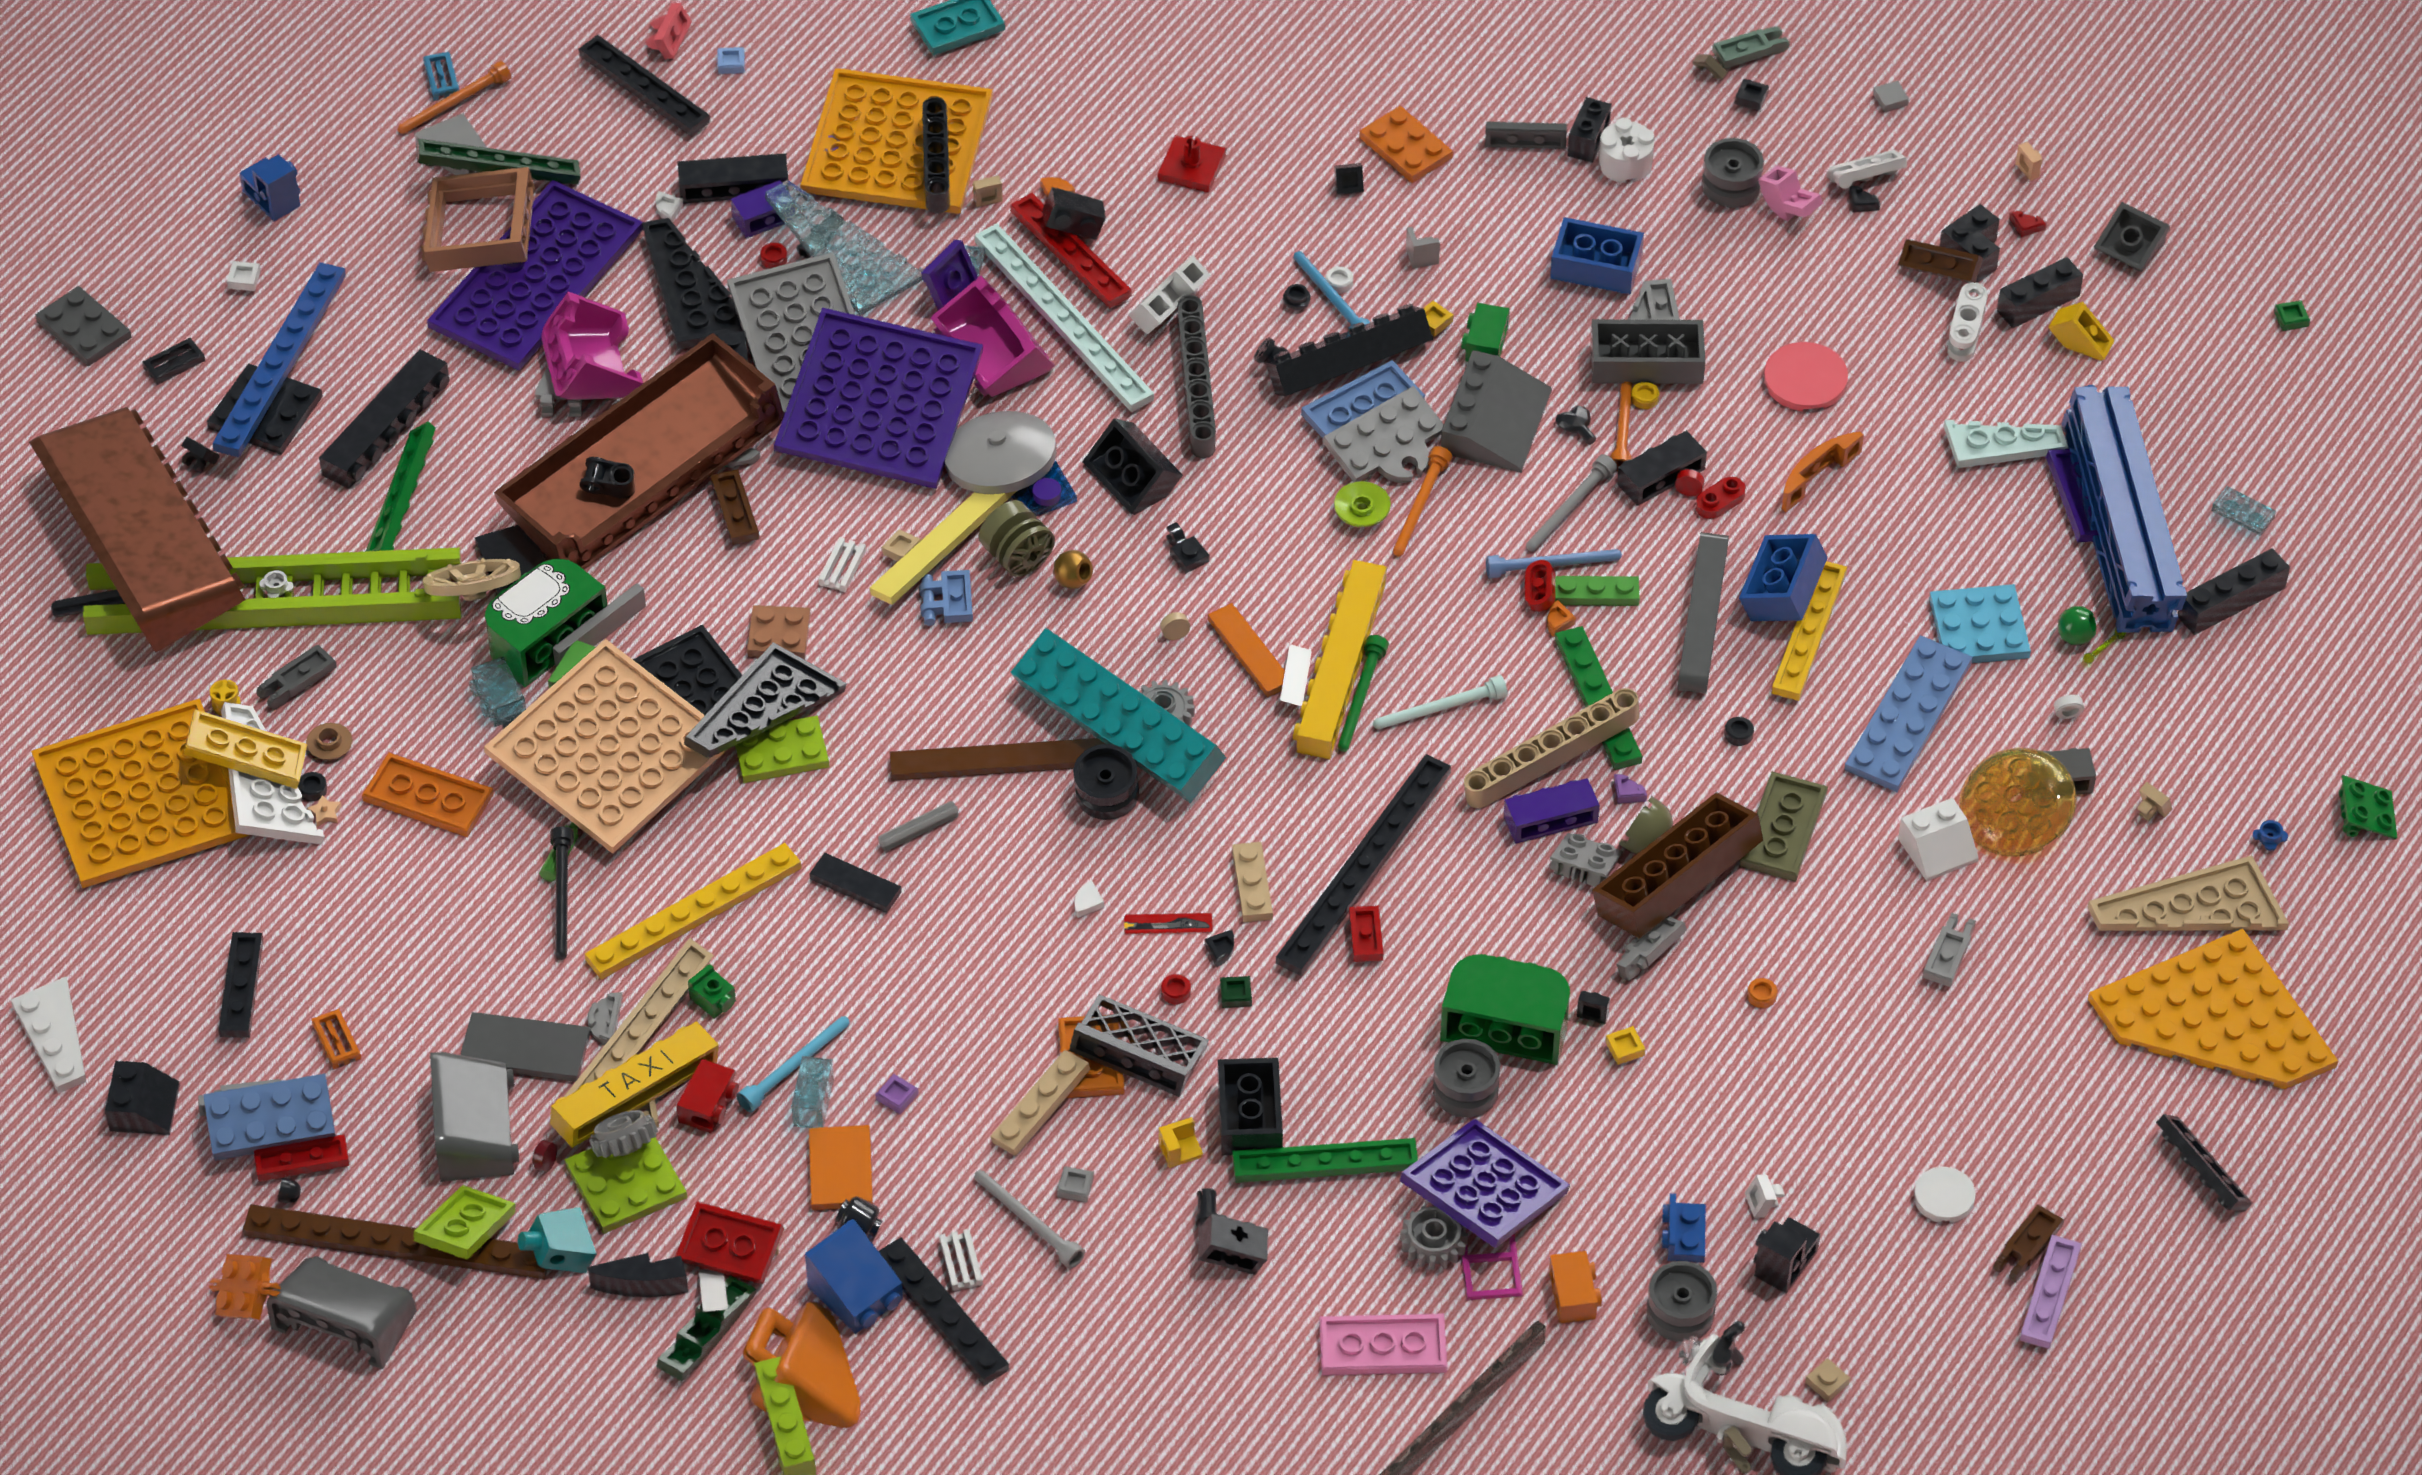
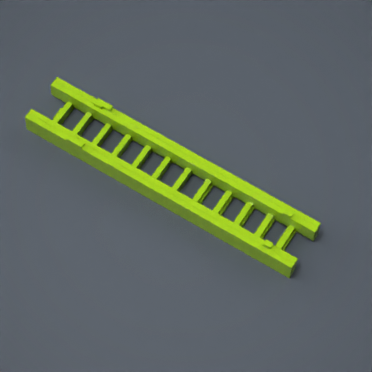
M460 547L227 557L233 567L229 571L230 575L236 572L243 584L256 583V598L246 599L196 630L461 619L460 595L435 596L425 593L423 588L410 592L411 576H426L433 571L447 567L449 564H461ZM86 563V578L90 590H117L101 563ZM279 570L286 574L287 581L292 582L293 586L294 581H314L313 596L294 597L293 588L291 592H285L284 597L265 598V589H261L259 583L267 573ZM398 577V592L382 593V578ZM370 578L369 594H353V579ZM325 580H341V595H324ZM126 604L84 606L83 619L87 635L143 633Z

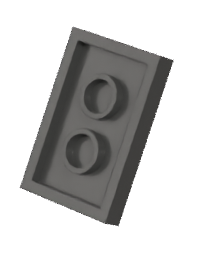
M77 286L35 314L37 323L88 367L132 338L131 330L80 286Z

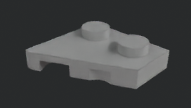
M1672 280L1644 281L1640 289V295L1636 298L1632 314L1628 319L1680 320Z

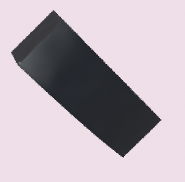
M648 1253L587 1267L591 1289L608 1294L627 1297H663L689 1292L687 1275L681 1256L650 1262Z

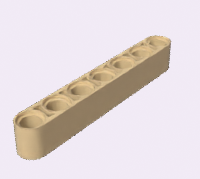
M1629 688L1619 689L1472 770L1464 778L1467 803L1474 808L1486 807L1634 725L1638 721L1640 714L1637 693Z

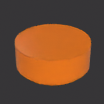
M1767 978L1754 979L1748 986L1747 999L1757 1008L1771 1007L1777 1000V986Z

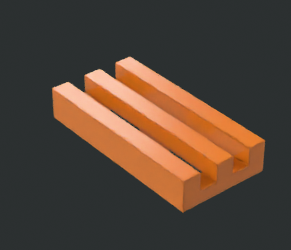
M340 1009L311 1019L312 1026L333 1070L339 1068L338 1064L340 1063L347 1065L350 1064L351 1059L355 1058L356 1061L362 1059L361 1053ZM336 1018L351 1051H345L331 1019ZM320 1023H325L339 1052L338 1056H335Z

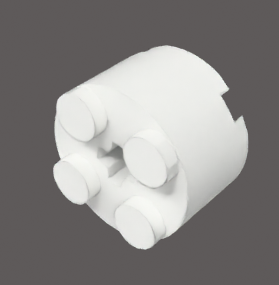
M1624 117L1617 119L1616 123L1606 127L1601 134L1599 147V163L1602 173L1609 179L1621 183H1626V179H1635V182L1642 180L1650 173L1654 153L1653 131L1640 123L1632 122L1629 118Z

